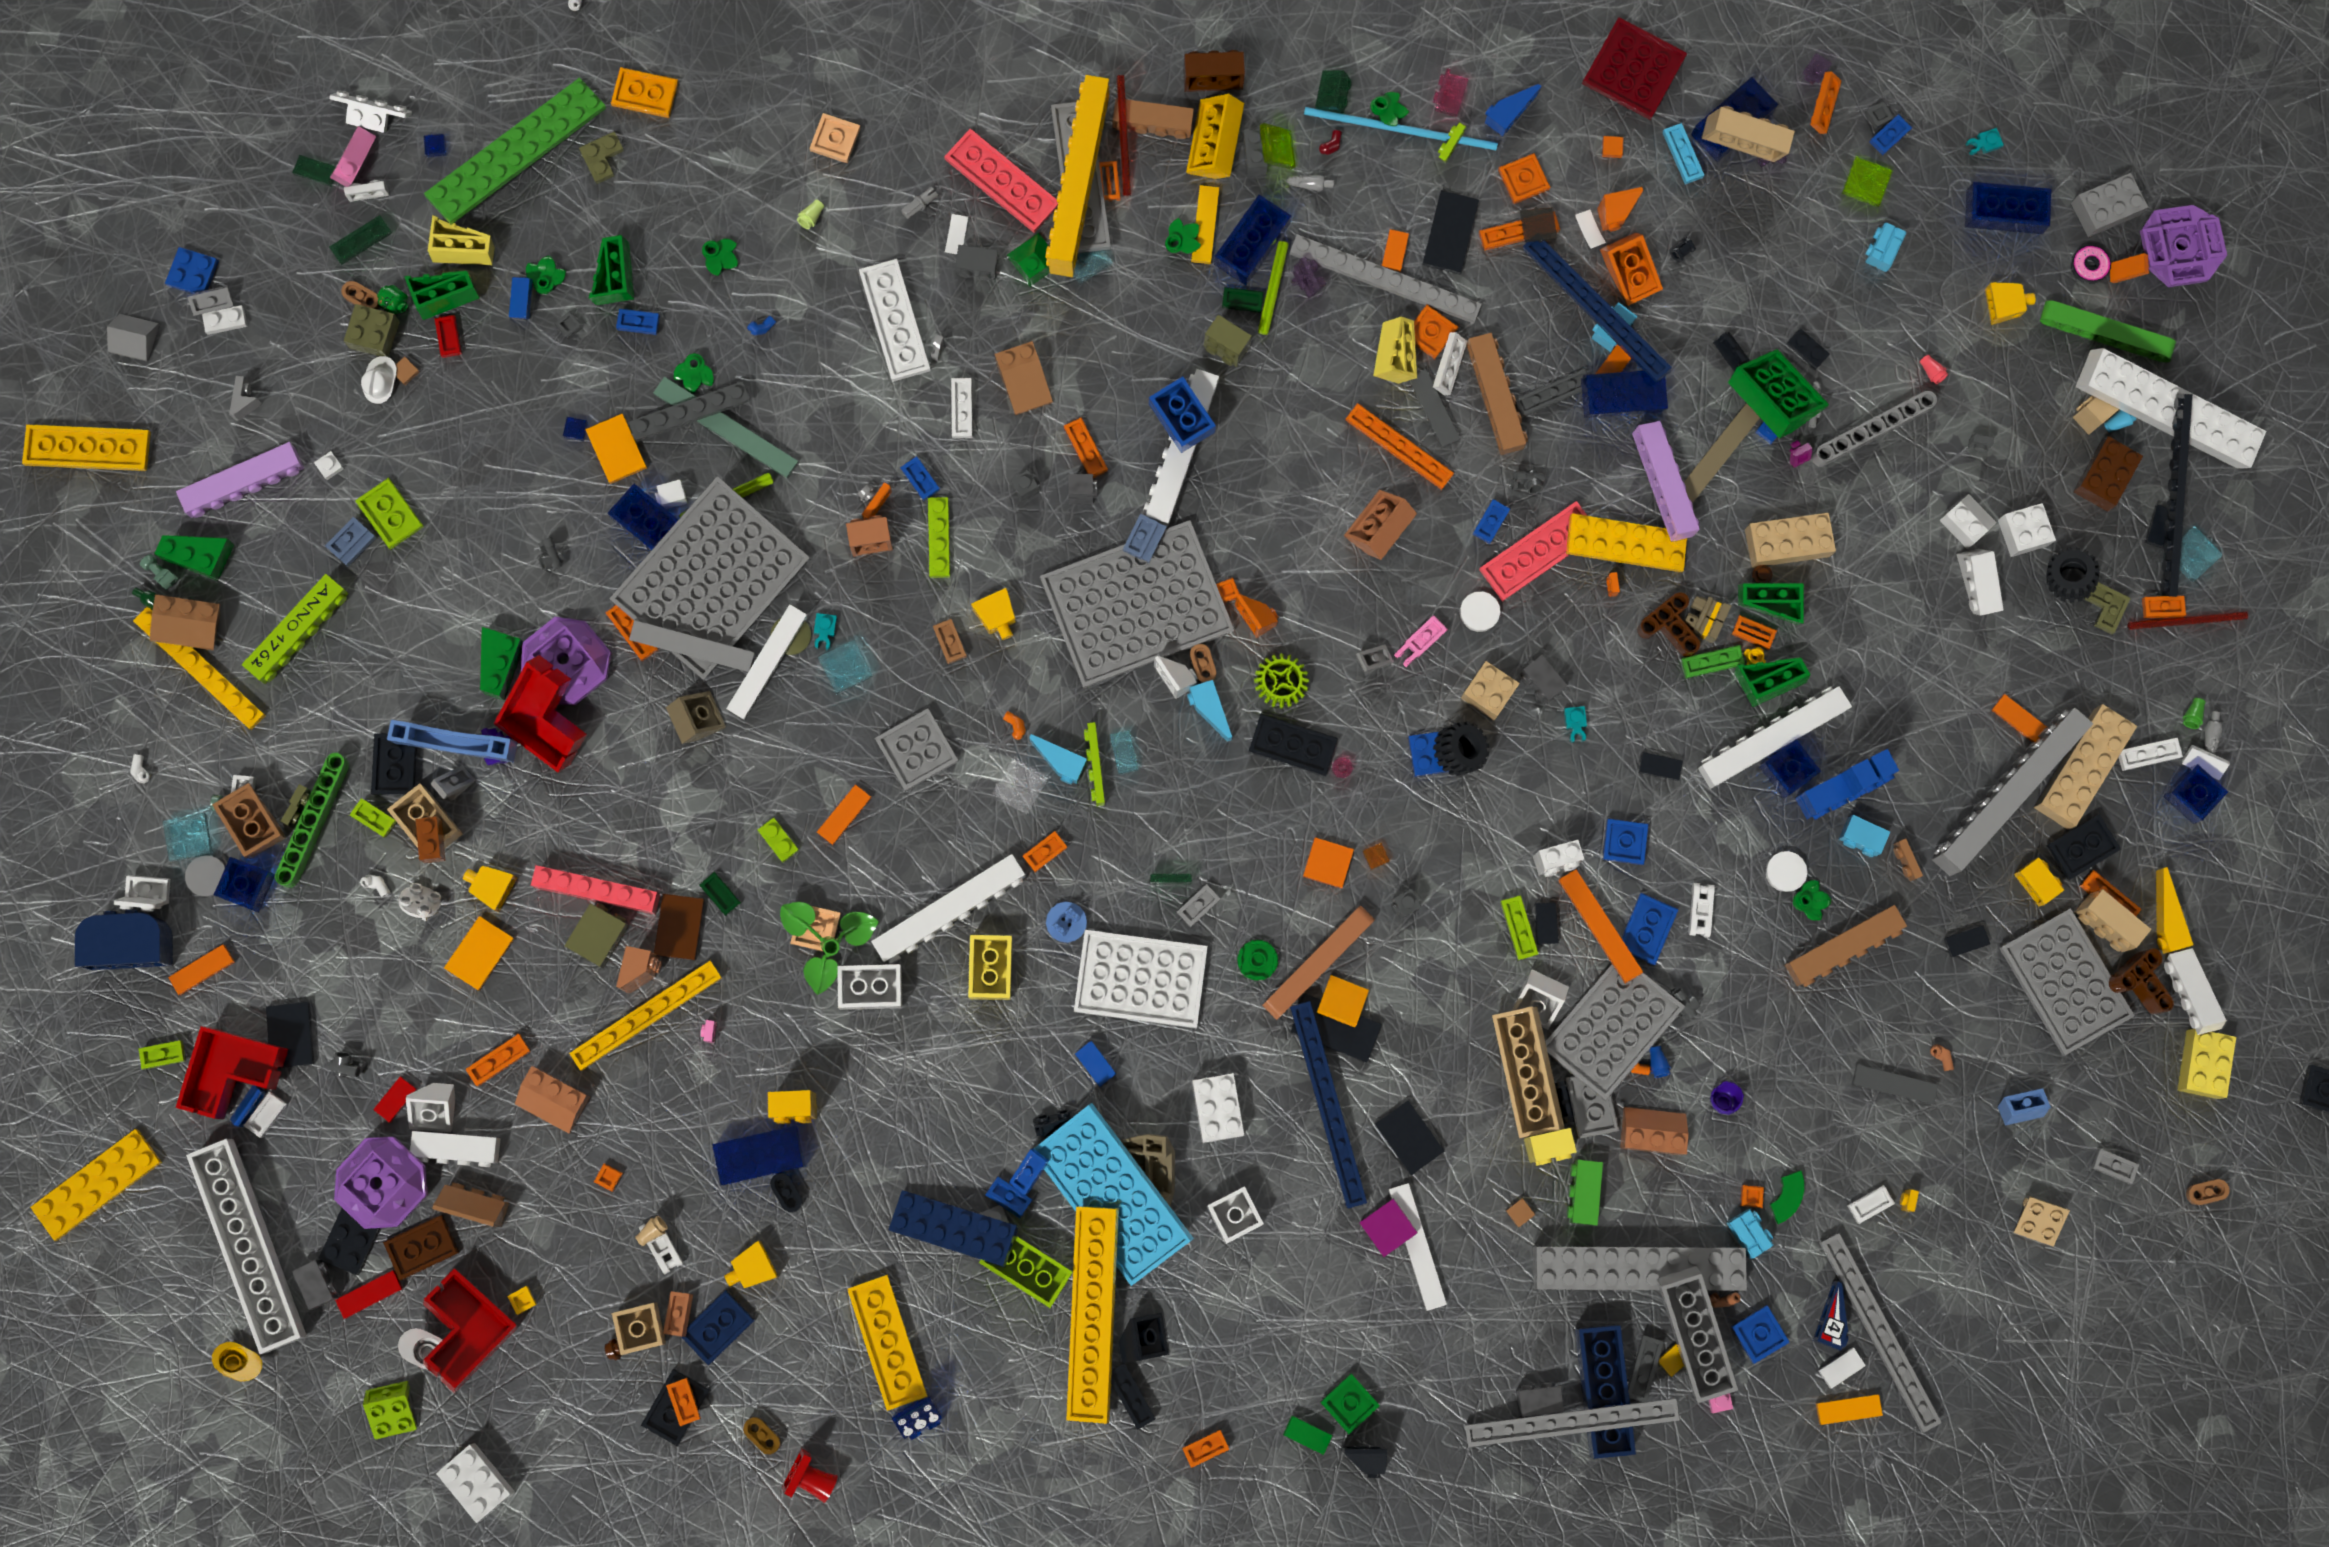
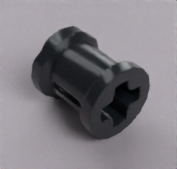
M1684 237L1682 242L1676 247H1671L1669 252L1673 259L1680 263L1687 254L1694 252L1696 247L1690 238Z

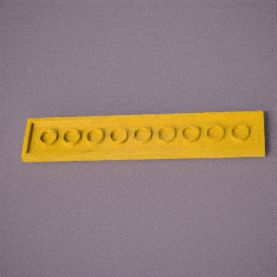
M1076 1207L1066 1416L1068 1421L1109 1423L1119 1209Z

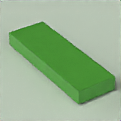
M1740 645L1681 658L1686 679L1735 668L1741 664L1745 665Z

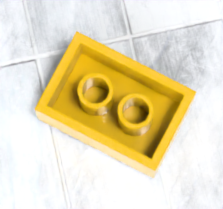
M811 1090L768 1092V1118L773 1119L778 1124H791V1120L799 1123H812V1119H817L816 1093Z

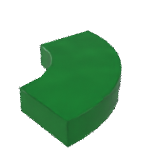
M1802 1171L1781 1177V1193L1776 1201L1769 1204L1777 1224L1789 1219L1802 1202L1804 1195Z

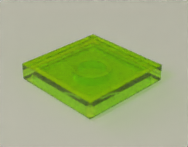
M1267 123L1259 125L1264 163L1290 170L1296 168L1291 130Z
M1855 157L1842 194L1879 207L1893 170Z

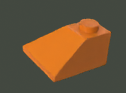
M1642 187L1603 196L1597 208L1603 231H1617L1623 226L1643 192Z
M1241 594L1236 596L1234 606L1256 638L1277 626V619L1279 617L1273 608L1269 609L1267 604Z

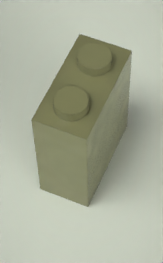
M590 903L564 946L599 967L604 968L629 925L624 923L626 919L617 913L614 916L608 914V908L597 903L595 906Z

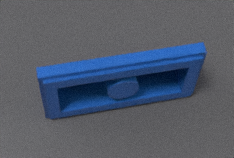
M512 277L509 318L529 319L533 279Z
M1092 1041L1075 1053L1099 1087L1116 1075Z
M253 1085L231 1116V1122L237 1127H244V1124L266 1095V1091Z

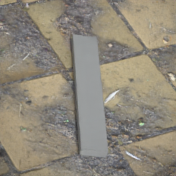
M636 620L633 622L629 640L746 672H749L754 652Z

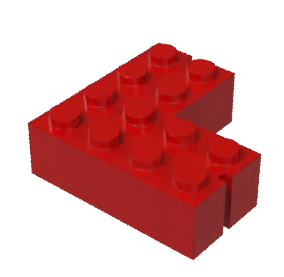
M538 655L527 661L494 725L558 773L571 765L578 752L577 749L581 747L587 734L555 711L572 679L558 668L553 670L554 665Z
M200 1026L175 1108L213 1119H225L236 1080L265 1089L276 1090L281 1075L278 1067H283L288 1049L215 1028Z
M454 1268L441 1281L440 1287L437 1285L423 1299V1305L451 1330L423 1359V1365L437 1378L441 1375V1382L455 1394L516 1331L517 1325Z

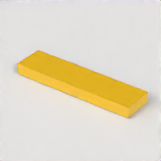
M1200 185L1196 215L1199 234L1195 240L1201 244V247L1192 253L1191 262L1211 264L1219 187Z

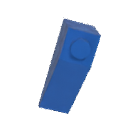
M1537 84L1498 101L1495 106L1491 105L1485 113L1487 115L1485 124L1503 137L1539 94L1541 86Z

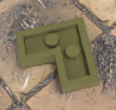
M615 131L579 147L596 184L614 177L606 159L624 151Z
M2098 582L2094 593L2091 592V596L2089 598L2084 597V600L2102 608L2094 626L2114 634L2131 598Z
M301 784L298 785L289 801L291 804L280 822L288 826L291 823L295 824L301 815L298 811L302 805H306L310 796L308 788Z

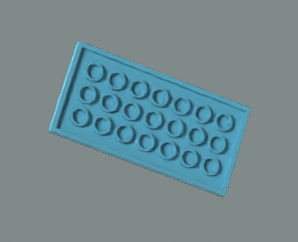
M1092 1103L1034 1148L1049 1160L1044 1170L1075 1211L1077 1206L1119 1209L1116 1266L1131 1286L1194 1239Z

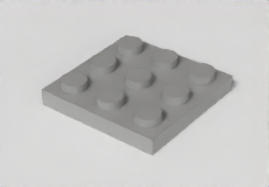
M928 708L875 738L905 792L959 762Z

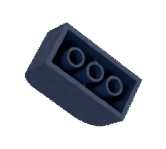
M125 910V914L117 913V911H104L103 915L87 917L76 929L75 967L94 971L173 966V934L170 926L165 921L144 912Z

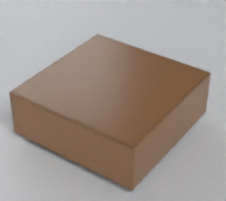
M403 357L396 364V377L404 385L408 384L420 373L406 357Z
M1523 1198L1506 1210V1213L1518 1228L1535 1216Z

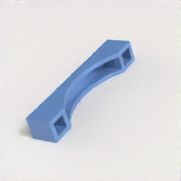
M391 720L387 740L395 744L513 763L518 742L508 738L454 732Z

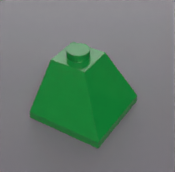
M1039 233L1007 254L1009 260L1030 287L1050 273L1049 266H1046L1047 258L1045 257L1046 249L1049 245Z

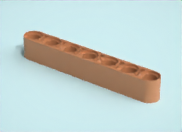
M1360 905L1262 1006L1276 1020L1279 1019L1375 919Z

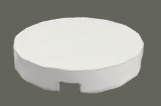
M1483 591L1469 594L1463 600L1460 607L1462 622L1470 630L1476 632L1489 630L1498 622L1500 616V606L1497 600L1491 594Z
M1790 851L1779 852L1767 862L1766 878L1769 884L1778 891L1792 892L1800 888L1806 881L1807 866L1804 860L1796 853Z

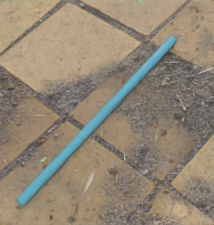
M1305 107L1304 115L1447 142L1450 139L1448 133L1400 124L1388 126L1379 120ZM1464 136L1458 142V144L1495 151L1498 145L1496 142Z

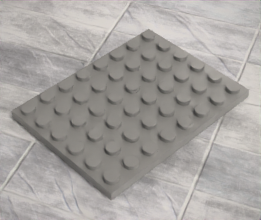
M717 476L609 600L633 620L733 646L810 557ZM671 652L702 680L717 665L709 661Z
M1190 520L1165 530L1150 563L1124 552V544L1040 576L1083 689L1153 663L1154 658L1157 656L1166 658L1190 649L1197 644H1203L1234 632L1233 625Z

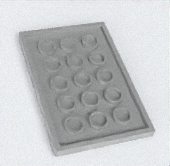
M2071 908L1999 948L2062 1056L2069 1054L2135 1016L2123 995L2115 993L2110 989L2109 979L2111 975Z
M1611 965L1545 1041L1548 1055L1606 1101L1685 1009V1006L1644 973L1625 984L1614 966Z

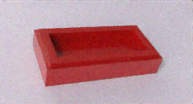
M449 315L434 318L441 357L462 355L456 316Z
M400 1076L373 1110L391 1123L406 1105V1096L418 1089Z

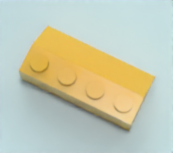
M1230 94L1200 99L1186 173L1212 179L1230 177L1244 108L1242 101Z

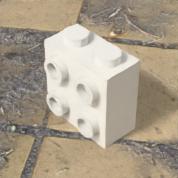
M1579 840L1539 850L1533 855L1538 875L1544 874L1545 877L1556 875L1561 869H1564L1565 872L1576 869V867L1580 866L1579 863L1584 860Z

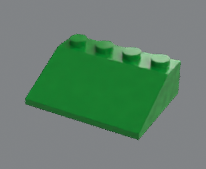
M1778 349L1738 366L1728 381L1730 386L1779 439L1794 432L1829 405Z

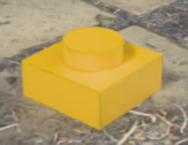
M1909 1189L1902 1193L1900 1197L1901 1210L1915 1212L1919 1191Z
M528 1286L507 1296L517 1315L537 1305Z

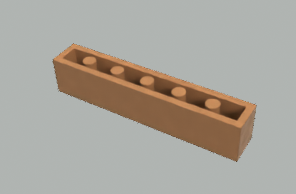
M1492 332L1469 338L1466 346L1500 455L1523 450L1526 442H1528L1525 430L1522 431L1520 425L1522 423L1521 415L1519 412H1516L1514 406L1516 405L1515 396L1509 390V377L1503 371L1505 367L1502 356L1499 357L1497 352L1499 349L1497 339L1493 338Z
M1893 905L1785 964V967L1796 986L1803 984L1806 987L1815 982L1814 978L1821 974L1824 977L1832 973L1834 966L1839 965L1841 968L1850 963L1849 958L1854 955L1859 958L1868 953L1867 948L1871 946L1877 948L1886 943L1885 938L1891 936L1893 939L1903 934L1902 929L1907 927L1896 906Z

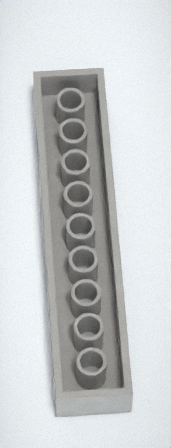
M2074 707L2069 711L2065 709L2061 714L2058 713L2051 721L2053 724L2049 728L2046 727L2038 735L2040 739L2035 743L2032 742L2025 750L2027 753L2023 757L2020 756L2012 764L2014 768L2009 772L2006 771L1999 779L2001 782L1997 786L1994 785L1986 793L1988 797L1983 801L1980 800L1973 808L1975 811L1970 816L1967 815L1960 822L1962 826L1957 830H1953L1948 835L1947 839L1949 841L1944 845L1941 844L1934 851L1936 855L1932 861L1949 876L1961 872L2093 725L2079 710Z
M1533 1247V1289L1660 1290L1656 1279L1697 1266L1702 1273L1707 1290L1747 1291L1746 1248Z

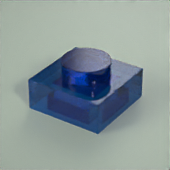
M444 134L424 136L426 157L447 156Z
M567 417L563 437L584 442L585 429H587L588 425L587 420Z

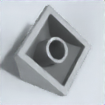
M119 314L107 326L108 352L148 362L160 324Z

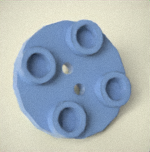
M1058 903L1047 914V930L1052 938L1059 942L1070 943L1076 941L1086 930V915L1081 907L1075 903Z

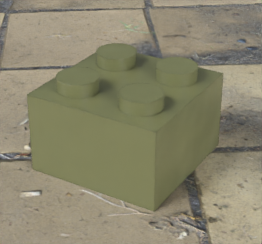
M355 304L344 343L349 349L376 356L389 357L400 321L393 313Z
M1217 315L1205 333L1204 347H1206L1205 350L1210 354L1220 356L1227 365L1237 367L1250 349L1252 336L1222 316Z

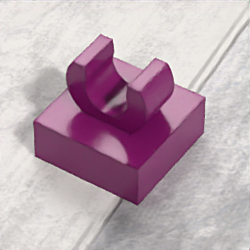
M1798 440L1790 443L1792 447L1790 449V464L1793 468L1811 460L1812 447L1809 443L1802 446Z

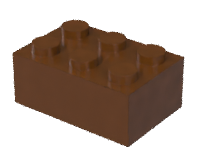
M1230 50L1228 52L1209 51L1208 53L1192 51L1184 54V92L1243 90L1245 77L1244 52H1239L1238 50Z
M2108 436L2100 442L2073 493L2107 512L2110 511L2119 502L2143 455Z

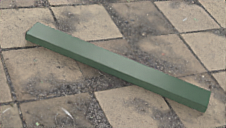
M666 377L662 379L653 392L655 396L671 406L697 398ZM721 412L696 421L787 479L799 463L790 455Z

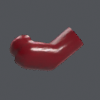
M1333 130L1331 140L1319 146L1320 153L1330 155L1338 151L1342 132Z

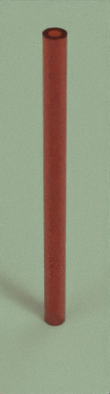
M1117 75L1123 196H1131L1124 75Z
M2248 612L2128 622L2127 626L2129 630L2245 620L2248 619Z

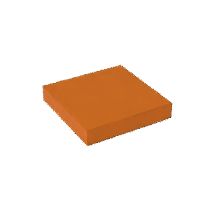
M1535 153L1498 168L1514 204L1546 192L1551 188Z
M1426 305L1414 320L1415 346L1433 359H1436L1446 346L1449 333L1456 332L1459 327L1429 305Z
M1315 837L1303 877L1342 889L1354 849Z

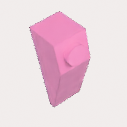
M358 126L330 178L346 187L350 186L376 136Z

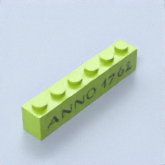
M325 574L241 665L262 683L266 684L272 681L277 675L276 672L290 662V657L303 648L308 637L315 635L319 630L320 624L332 616V611L346 601V596L349 593Z

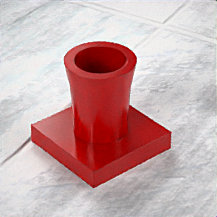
M801 1448L782 1485V1490L785 1495L792 1498L796 1488L799 1487L825 1503L834 1489L838 1475L810 1466L809 1463L812 1457L809 1451Z

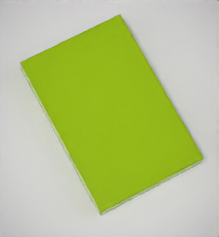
M389 478L355 500L390 550L424 527Z

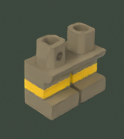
M1696 596L1691 607L1700 611L1698 617L1688 613L1684 623L1692 629L1691 631L1696 636L1713 643L1719 635L1731 605L1717 602L1710 596L1707 599Z

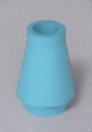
M2119 410L2104 423V426L2111 433L2133 425L2136 417Z

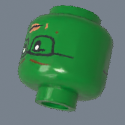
M386 285L377 294L379 306L389 313L395 315L403 313L408 307L407 294L395 285Z

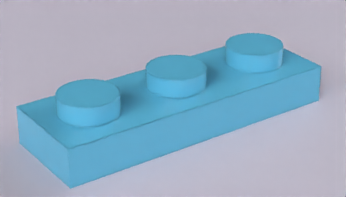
M1682 123L1664 129L1662 133L1684 183L1688 184L1704 177L1703 170Z

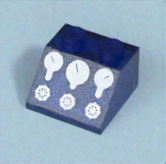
M930 1395L893 1415L891 1418L903 1438L909 1437L910 1440H913L922 1435L920 1430L926 1427L931 1430L940 1425L939 1420L943 1416L933 1396Z

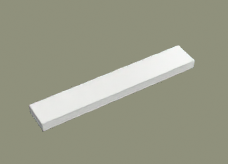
M789 604L726 708L727 710L745 720L806 620L807 614Z
M1409 1183L1388 1189L1391 1200L1393 1198L1396 1200L1418 1232L1406 1241L1405 1245L1426 1311L1447 1305Z

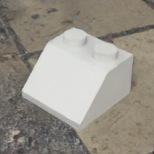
M1969 494L1940 519V522L1966 549L1970 548L1996 524L1995 520Z
M1531 969L1511 1011L1532 1006L1538 1007L1541 1025L1548 1030L1565 1002L1569 987Z

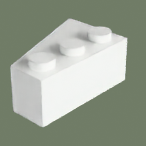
M1975 549L1957 553L1969 598V607L1973 614L1981 616L2003 611L1994 551Z

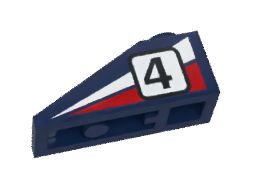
M1833 1281L1812 1341L1841 1351L1842 1347L1845 1348L1848 1342V1326L1843 1286L1841 1282Z

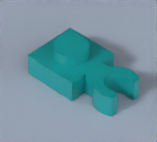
M1997 128L1979 133L1976 136L1977 139L1971 138L1965 144L1966 146L1973 145L1975 149L1969 152L1970 155H1975L1980 149L1985 154L2001 149L2004 146Z
M816 613L814 634L819 635L815 640L816 649H819L820 642H826V650L830 649L831 643L828 637H835L837 615Z
M1585 706L1564 708L1566 729H1572V733L1569 736L1570 742H1575L1574 736L1576 734L1580 735L1581 742H1584L1586 734L1582 728L1587 727Z

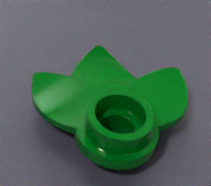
M1387 92L1383 96H1378L1370 104L1371 111L1378 115L1380 120L1388 126H1397V119L1404 118L1409 113L1406 107L1398 103L1400 94L1396 92Z
M1179 218L1170 224L1168 228L1169 236L1165 241V246L1169 252L1179 253L1182 251L1183 253L1190 254L1196 252L1201 247V244L1195 240L1199 234L1198 224L1191 223L1183 226ZM1178 241V245L1173 247V243Z
M726 238L718 242L711 240L703 245L702 254L706 258L705 265L711 274L719 276L722 268L733 269L738 266L737 258L732 253L737 246L733 240ZM715 249L716 251L715 253L710 254L709 250Z
M548 255L543 257L538 262V265L528 263L526 266V276L533 279L534 288L538 293L548 294L553 290L554 286L564 281L566 270L556 269L553 258ZM541 282H547L545 286H540Z
M693 353L688 355L685 362L677 365L674 370V379L683 380L684 387L691 394L699 388L701 383L708 386L713 385L714 376L712 369L705 365L703 357L699 354ZM692 360H697L698 365L696 367L691 366Z
M1817 880L1804 883L1802 890L1797 892L1793 898V906L1797 910L1804 912L1807 918L1813 921L1822 920L1821 910L1831 904L1830 896L1823 891H1819L1820 885Z

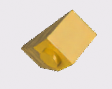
M2168 867L2156 871L2157 945L2163 954L2193 946Z

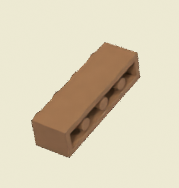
M1116 98L1112 128H1116L1119 131L1133 130L1139 134L1155 133V135L1161 137L1170 135L1177 139L1190 138L1194 108Z

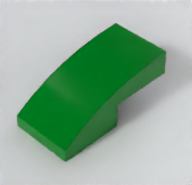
M1291 1416L1283 1433L1284 1436L1324 1455L1333 1436L1294 1416Z

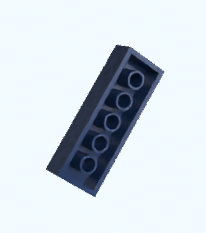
M1621 1325L1575 1329L1584 1410L1630 1404ZM1633 1426L1587 1432L1589 1456L1593 1459L1636 1455Z

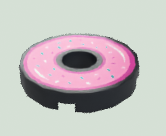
M2086 245L2073 254L2071 270L2079 281L2095 284L2101 282L2109 274L2111 259L2103 248L2097 245ZM2087 260H2091L2095 263L2094 269H2091L2087 266Z

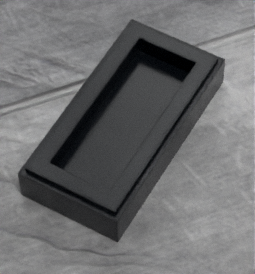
M2158 504L2155 506L2145 543L2164 549L2163 544L2167 537L2165 522L2168 519V511L2166 507Z
M1643 752L1638 773L1679 781L1683 760Z
M1556 903L1534 904L1537 945L1558 944Z
M1984 925L1943 938L1951 958L1990 945Z

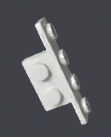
M337 91V93L331 94L329 98L348 104L347 124L383 133L387 132L389 114L403 118L412 116V111L406 110L405 106L394 105L393 107L387 105V102L382 100H375L373 102L369 101L366 96H349V93L346 91Z

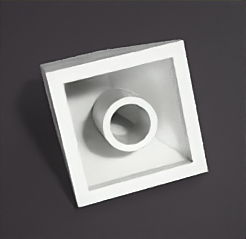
M1160 656L1154 658L1155 669L1175 699L1187 693L1190 687L1197 684L1196 680L1198 678L1192 669L1188 670L1185 665Z
M432 1083L406 1096L410 1130L451 1133L455 1108L454 1084Z

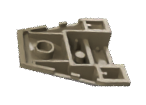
M1144 1134L1120 1140L1168 1205L1171 1206L1175 1192V1150L1168 1136Z

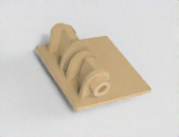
M2031 1196L2029 1199L2025 1198L2023 1201L2025 1208L2014 1233L2054 1247L2070 1210Z

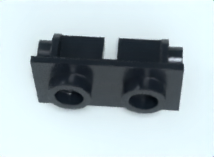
M1730 332L1723 333L1719 339L1713 342L1734 372L1738 366L1750 361Z
M1566 1081L1556 1082L1555 1088L1563 1123L1575 1122Z
M1065 1109L1054 1115L1043 1114L1038 1116L1037 1119H1033L1036 1136H1041L1042 1138L1055 1132L1054 1127L1058 1126L1059 1129L1075 1116L1074 1110L1069 1111Z

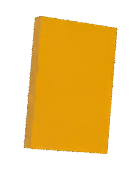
M620 67L611 105L670 118L679 83L678 79Z
M623 414L585 429L609 484L647 469Z
M479 916L444 969L480 991L514 941V938Z

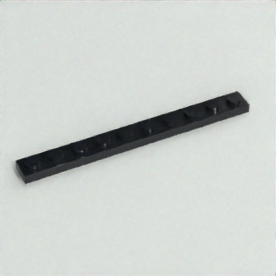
M2177 394V398L2174 400L2176 415L2172 423L2174 439L2171 441V450L2173 451V456L2169 463L2171 479L2168 481L2170 496L2166 504L2168 519L2165 522L2167 537L2163 544L2165 559L2162 562L2164 577L2160 584L2162 595L2169 597L2178 596L2193 394Z

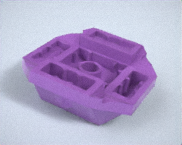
M2194 205L2154 210L2140 230L2144 253L2148 254L2149 270L2167 287L2207 282L2227 256L2219 218L2208 214ZM2176 245H2179L2182 250H2179Z
M554 617L523 642L521 671L527 661L538 655L542 656L554 665L553 670L558 668L572 679L559 705H576L607 680L612 653L585 621ZM563 656H569L566 664H560V659Z
M396 1137L365 1138L336 1169L334 1200L364 1229L399 1227L428 1196L425 1165ZM377 1177L382 1180L380 1188L375 1186V1179Z

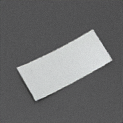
M1590 209L1575 215L1590 248L1606 243Z
M951 215L945 248L946 253L957 254L958 245L964 244L968 222L967 216Z

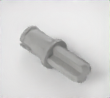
M929 187L921 195L915 196L914 200L901 210L902 214L909 219L921 209L924 210L927 204L938 197L937 192L933 193L934 189Z

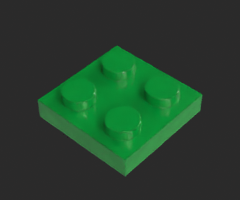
M1351 1373L1320 1401L1348 1434L1356 1429L1380 1406Z

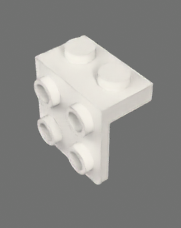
M128 875L126 876L125 897L114 900V905H120V909L127 910L133 909V907H141V911L161 909V906L169 904L171 879Z

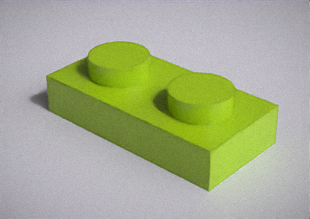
M1461 123L1457 126L1453 125L1448 134L1450 139L1447 144L1443 142L1438 151L1440 160L1447 163L1467 129L1465 125Z
M362 798L350 813L351 817L384 838L387 837L397 822Z
M772 818L758 829V832L782 863L799 851L775 818Z
M181 1040L138 1048L141 1069L144 1070L186 1061L184 1045Z

